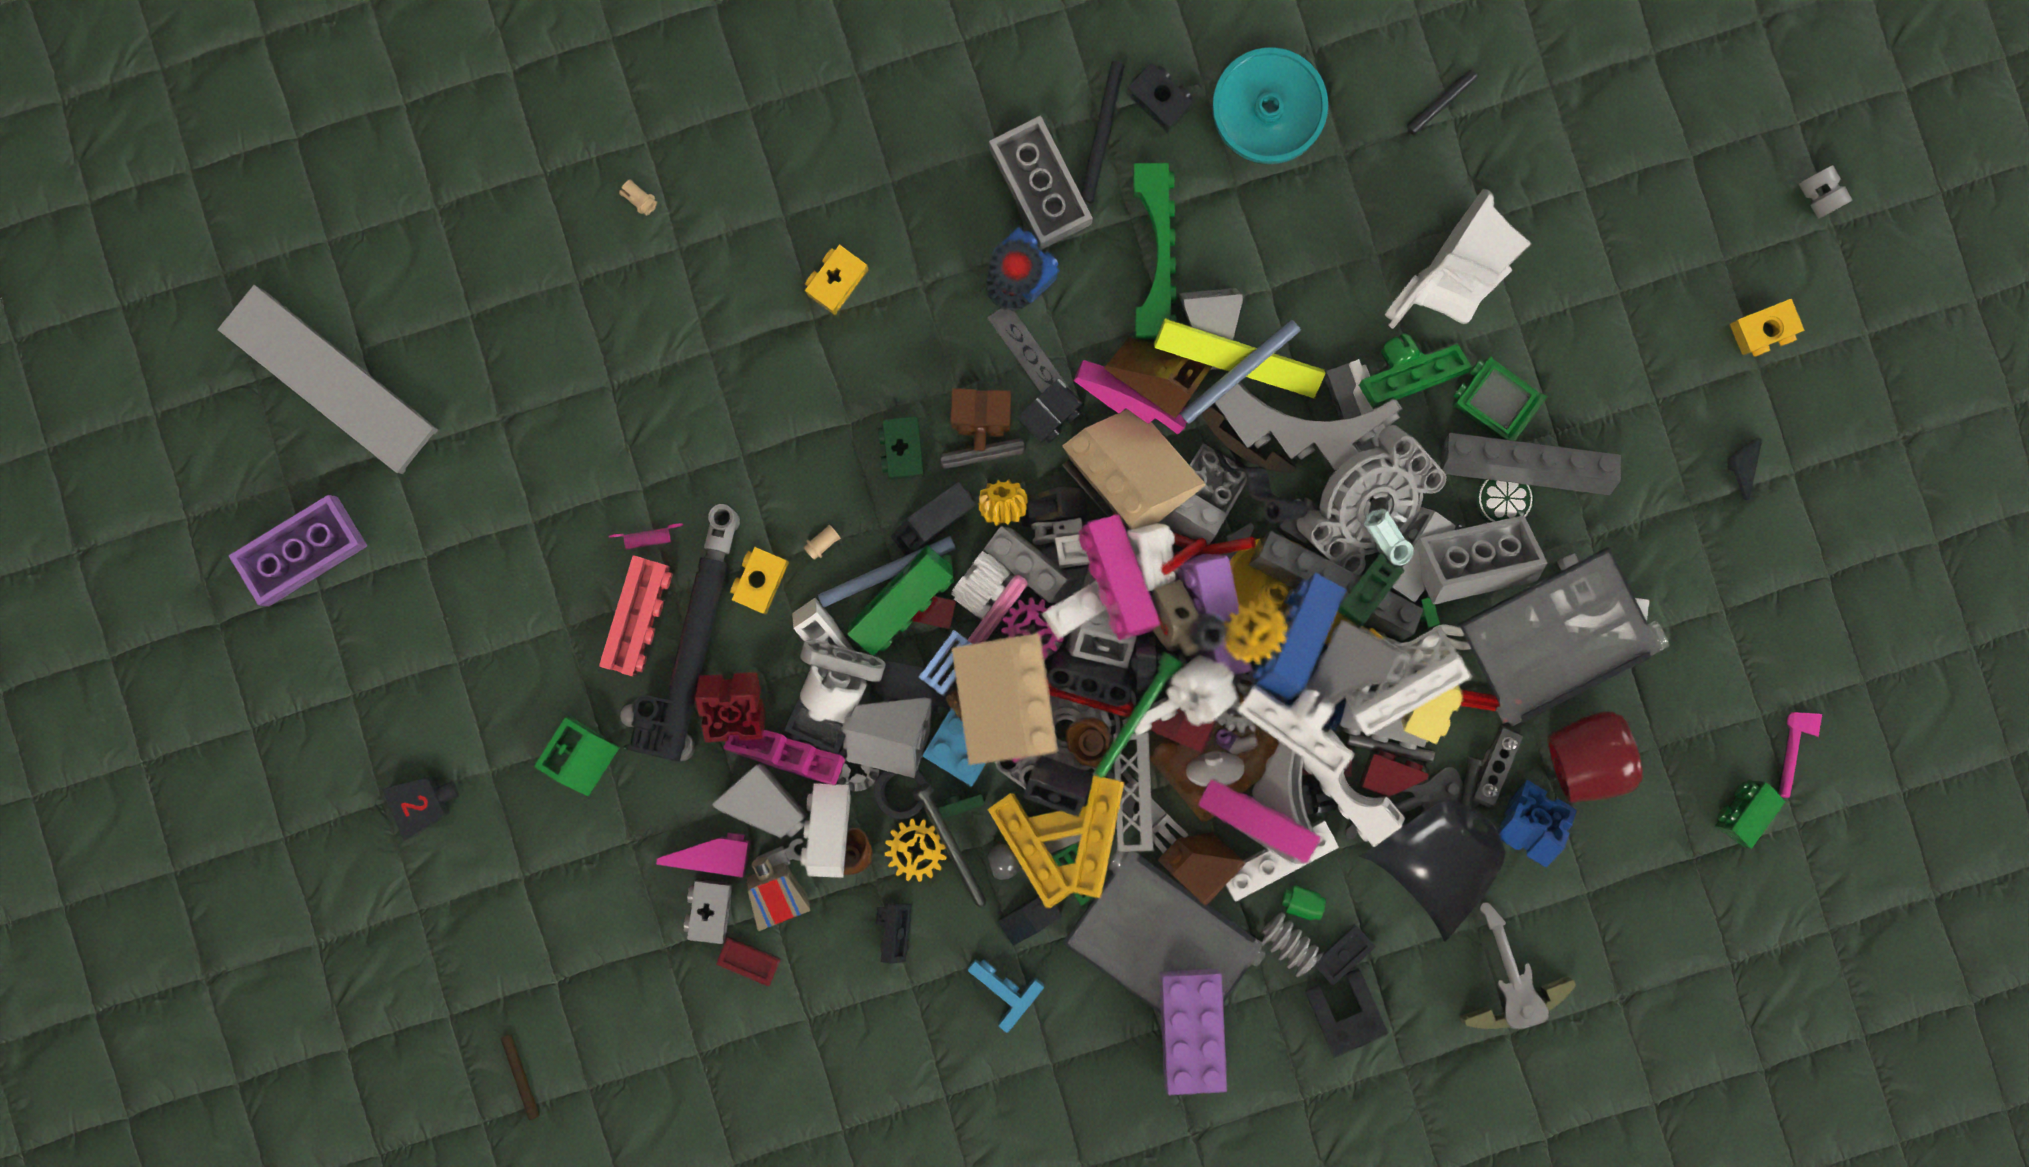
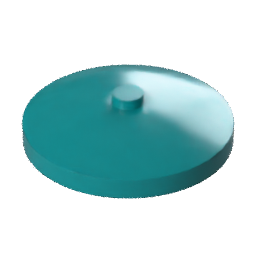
M1281 48L1252 50L1235 59L1222 73L1213 96L1212 111L1214 123L1223 141L1241 157L1261 164L1287 162L1306 152L1321 134L1328 114L1327 90L1317 70L1300 55Z

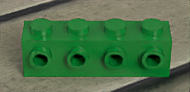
M926 545L848 624L847 635L872 656L879 650L885 651L893 642L892 637L899 630L901 632L905 631L911 625L912 617L918 611L924 612L933 601L932 597L938 591L944 592L953 581L952 566Z

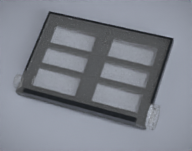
M1609 547L1458 623L1500 705L1495 708L1503 724L1509 722L1511 727L1569 700L1669 647L1667 637L1658 622L1647 623Z
M1118 849L1108 862L1107 868L1113 872L1103 885L1101 898L1094 897L1063 941L1064 945L1159 1013H1161L1159 971L1217 968L1221 973L1222 999L1224 1003L1249 966L1252 964L1257 967L1266 952L1261 950L1264 947L1261 941L1209 904L1205 906L1187 888L1137 852H1118Z

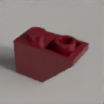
M1379 750L1378 755L1370 753L1358 786L1390 797L1427 780L1429 774L1422 772L1423 766L1408 760L1405 765L1394 761L1395 755Z

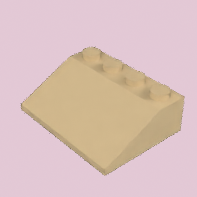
M1128 409L1084 428L1062 446L1071 462L1115 514L1120 515L1122 522L1129 530L1158 523L1205 486L1204 481L1152 422L1146 423Z
M1039 634L952 648L969 765L1057 752Z

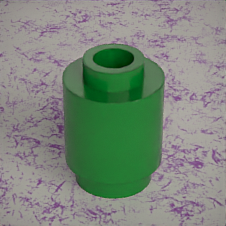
M1293 885L1290 890H1285L1281 905L1285 906V913L1310 921L1313 919L1320 920L1325 910L1326 898L1321 897L1318 892Z

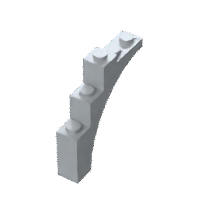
M1241 381L1215 402L1247 448H1252L1254 445L1257 449L1271 440L1269 434L1273 433L1291 459L1299 457L1301 460L1315 451L1313 445L1317 444L1335 470L1349 458L1361 452L1355 444L1356 442L1360 441L1361 444L1369 441L1376 435L1373 430L1381 424L1387 427L1400 418L1398 412L1402 410L1397 400L1393 399L1372 412L1352 419L1332 422L1309 421L1286 415L1266 405L1249 392Z

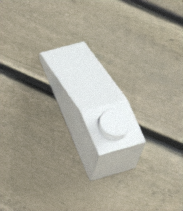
M816 598L792 613L793 629L804 642L806 640H816L854 651L834 619Z

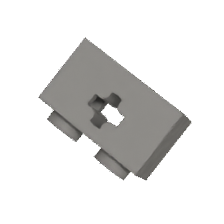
M698 879L695 881L694 886L690 885L687 902L692 903L691 914H686L684 921V932H688L687 940L723 944L726 941L733 883ZM709 904V909L714 910V913L705 918L706 915L704 912H701V908Z

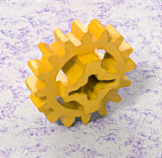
M1250 601L1249 608L1244 609L1240 605L1238 606L1240 613L1237 615L1234 613L1229 614L1232 622L1224 623L1227 629L1226 643L1224 645L1236 660L1242 658L1245 664H1248L1251 658H1254L1258 664L1261 662L1262 656L1271 659L1270 652L1272 650L1280 652L1281 649L1278 643L1286 642L1287 639L1283 633L1288 631V627L1284 622L1285 618L1280 611L1278 612L1275 605L1272 604L1268 607L1265 601H1261L1258 607H1256L1253 601Z
M914 818L910 819V826L900 822L901 831L898 832L892 829L890 833L895 837L894 840H886L885 844L891 846V850L886 851L885 856H892L893 858L888 866L893 867L896 865L898 867L897 876L903 872L907 873V881H910L912 875H916L918 882H921L925 873L929 878H932L933 868L937 870L942 869L938 860H946L947 858L945 854L941 853L945 846L943 843H940V836L934 833V825H931L930 828L926 827V819H923L920 825H916ZM916 830L912 839L908 841L900 840L905 833ZM926 833L933 839L936 849L928 846L925 841ZM918 837H920V848L924 850V854L919 853L913 863V853L911 850H908V847L914 846ZM897 851L904 853L908 860L906 866L900 861ZM924 859L933 860L928 866L917 869L920 861Z

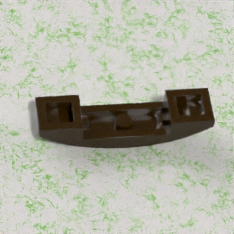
M1213 405L1202 413L1206 423L1219 440L1243 459L1272 471L1293 473L1297 466L1274 449L1266 458L1253 448H1247L1242 440L1221 426L1226 417Z

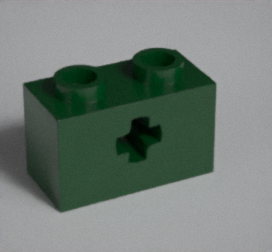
M918 417L883 420V427L878 428L880 445L885 444L886 456H881L883 473H888L890 480L924 476ZM900 441L903 442L904 446H909L908 449L904 450V455L898 456L897 451L893 452V448L898 447V442Z

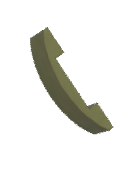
M1567 976L1540 986L1544 998L1541 999L1546 1005L1548 1012L1571 993L1576 986L1573 979ZM1488 1007L1459 1016L1463 1024L1474 1028L1499 1029L1510 1027L1507 1024L1505 1012L1494 1016L1492 1010Z

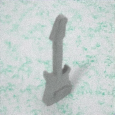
M1483 903L1480 906V912L1485 915L1488 927L1493 931L1510 981L1509 984H1506L1499 980L1497 984L1506 999L1505 1016L1507 1024L1513 1029L1528 1028L1541 1024L1548 1018V1009L1534 990L1531 967L1529 964H1525L1524 974L1519 975L1503 927L1506 922L1489 903Z

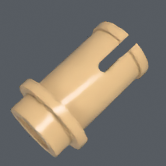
M628 180L621 187L623 190H620L619 194L635 205L640 214L648 215L656 207L657 201L654 200L655 196L652 194L648 195L632 180Z
M828 525L811 541L807 539V544L803 548L813 560L817 557L822 558L821 554L836 541L840 540L841 537L831 525Z

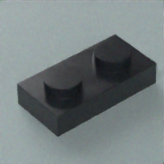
M1355 924L1323 952V956L1314 966L1333 986L1376 946Z

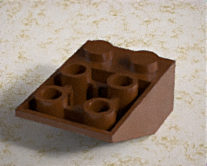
M1128 337L1104 369L1133 388L1138 394L1156 404L1164 412L1176 418L1212 366L1156 349L1153 342Z

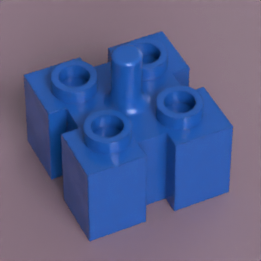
M1526 780L1510 798L1504 813L1506 817L1500 824L1498 834L1503 842L1516 850L1526 849V856L1547 868L1564 850L1569 836L1567 830L1572 826L1577 810L1558 798L1555 801L1550 800L1546 797L1547 791Z

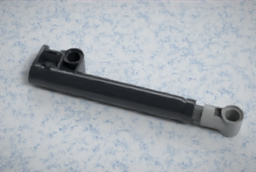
M715 505L708 515L710 525L704 549L707 552L705 558L700 557L699 570L696 572L666 699L643 695L634 701L632 705L634 716L631 724L634 728L630 744L624 747L626 750L678 762L681 760L695 702L698 680L702 673L724 583L723 577L726 575L728 566L723 561L725 554L730 552L734 532L740 524L738 514L728 505ZM724 513H729V522L723 526L719 525V517ZM652 702L654 712L649 717H645L643 708L647 703Z

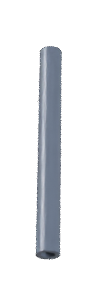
M1290 320L1181 411L1180 415L1190 424L1301 331L1299 326L1293 320Z
M951 536L929 545L939 556L956 549ZM922 549L818 594L822 606L831 605L896 576Z

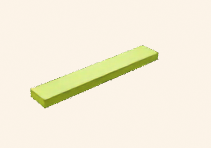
M1165 318L1154 342L1156 349L1226 371H1231L1257 349ZM1272 354L1246 377L1315 398L1326 373L1324 369Z

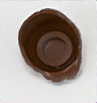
M1084 717L1074 721L1067 730L1069 752L1075 755V759L1081 765L1091 768L1097 767L1111 746V732L1107 724L1096 717Z
M859 828L847 830L843 875H853L867 869L873 859L870 841L867 835Z

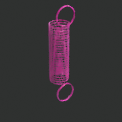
M683 524L668 525V528L628 535H623V533L614 534L608 537L624 536L626 550L627 548H638L640 545L641 547L642 545L646 547V545H657V542L658 544L659 542L660 544L661 542L662 544L663 542H671L668 529L680 527Z

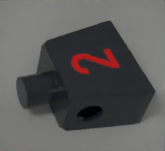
M435 777L424 778L382 790L403 840L416 837L448 816L450 812L446 802L459 797L458 789L453 781L439 786Z

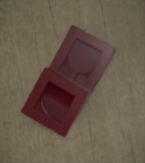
M933 596L930 606L924 612L918 611L912 617L913 622L951 629L956 601Z

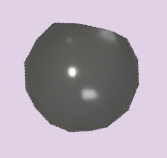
M997 844L987 853L994 878L1009 880L1021 869L1019 861L1008 844Z

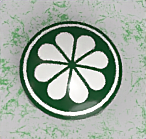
M1483 479L1477 491L1476 498L1480 515L1489 523L1523 515L1527 518L1533 509L1534 493L1531 485Z

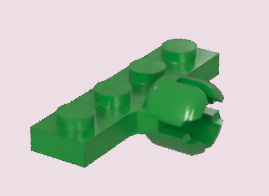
M1401 334L1400 337L1403 341L1398 336H1395L1386 342L1381 350V354L1390 369L1362 379L1358 386L1372 409L1393 399H1401L1469 373L1472 366L1458 344L1425 355L1420 352L1410 335Z

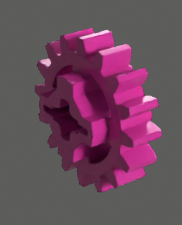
M1030 598L1029 605L1025 606L1020 600L1018 601V610L1012 607L1008 610L1012 617L1003 618V623L1008 625V627L1001 629V634L1008 635V638L1031 635L1029 631L1025 630L1029 629L1030 624H1035L1036 629H1041L1037 631V634L1040 635V641L1043 637L1052 635L1049 642L1041 647L1043 659L1046 660L1048 659L1047 651L1050 650L1056 653L1058 649L1054 643H1062L1063 638L1057 639L1048 623L1038 617V612L1043 614L1054 607V605L1047 609L1044 607L1045 600L1042 599L1039 605H1035L1034 599ZM1027 612V618L1022 623L1014 625L1017 618Z

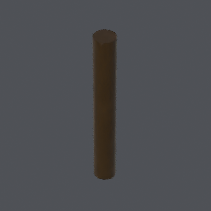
M512 1034L505 1035L500 1039L528 1120L535 1119L540 1115Z

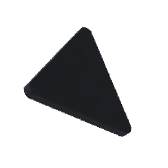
M1761 438L1754 439L1734 453L1731 458H1727L1728 470L1734 471L1744 500H1749L1762 444Z

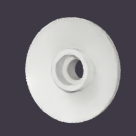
M1212 751L1193 758L1187 764L1186 775L1190 781L1200 786L1207 787L1211 779H1216L1224 785H1229L1240 779L1245 769L1243 761L1238 756L1226 752Z

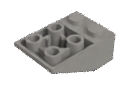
M1203 443L1190 463V467L1204 481L1205 486L1158 523L1167 525L1171 531L1194 540L1204 538L1207 545H1209L1245 486L1247 478L1245 473L1241 471H1224L1220 466L1214 449ZM1225 457L1231 468H1237L1232 460Z
M1089 567L1083 588L1096 581V578L1092 577ZM1107 610L1069 632L1065 648L1072 656L1128 668L1136 636L1118 641L1117 635L1110 628V616Z

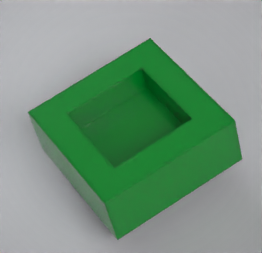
M1430 597L1421 599L1422 605L1419 606L1423 608L1420 617L1421 623L1427 622L1428 628L1440 625L1436 605H1433Z

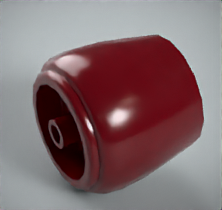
M1610 711L1594 713L1547 735L1548 749L1556 777L1565 798L1570 803L1622 796L1637 789L1639 783L1642 782L1643 770L1638 749L1626 720L1620 714Z

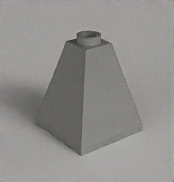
M1236 288L1179 293V299L1190 327L1233 340L1243 301L1242 293ZM1212 366V368H1211L1210 370L1219 369V368H1216V367H1213V366Z

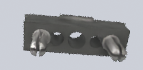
M1500 725L1491 748L1487 750L1484 756V765L1480 766L1473 801L1489 808L1491 805H1495L1523 736H1521V733ZM1501 749H1504L1505 755L1501 758L1499 752ZM1495 761H1499L1501 764V769L1498 772H1494L1492 768ZM1490 776L1494 777V782L1492 784H1489L1488 778Z

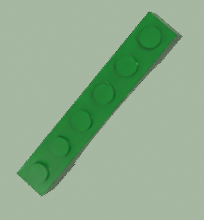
M1134 163L1133 198H1139L1149 214L1155 233L1157 249L1156 272L1152 289L1143 306L1136 307L1135 339L1139 340L1156 339L1164 318L1176 322V314H1171V303H1176V286H1170V274H1175L1176 261L1175 257H1170V246H1175V229H1170V217L1175 216V201L1169 200V189H1174V172H1169V163Z

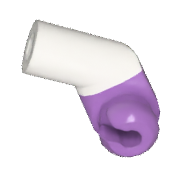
M1221 729L1216 734L1217 744L1231 754H1239L1259 748L1255 734L1241 738L1228 729Z

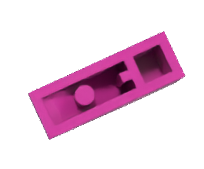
M727 832V837L722 836L657 858L656 864L744 877L747 871L751 841L744 840V834Z

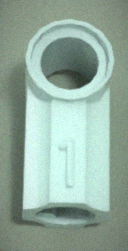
M1383 508L1369 513L1366 516L1364 526L1375 541L1378 552L1386 556L1395 565L1401 566L1408 563L1413 556V546L1405 540L1389 513Z

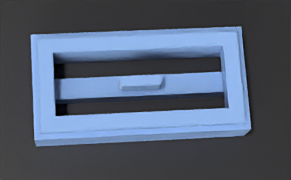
M955 630L919 677L942 695L947 692L956 680L954 668L943 685L940 686L938 684L939 680L954 662L953 653L950 654L933 679L929 676L956 640L960 641L956 647L972 645L971 642Z

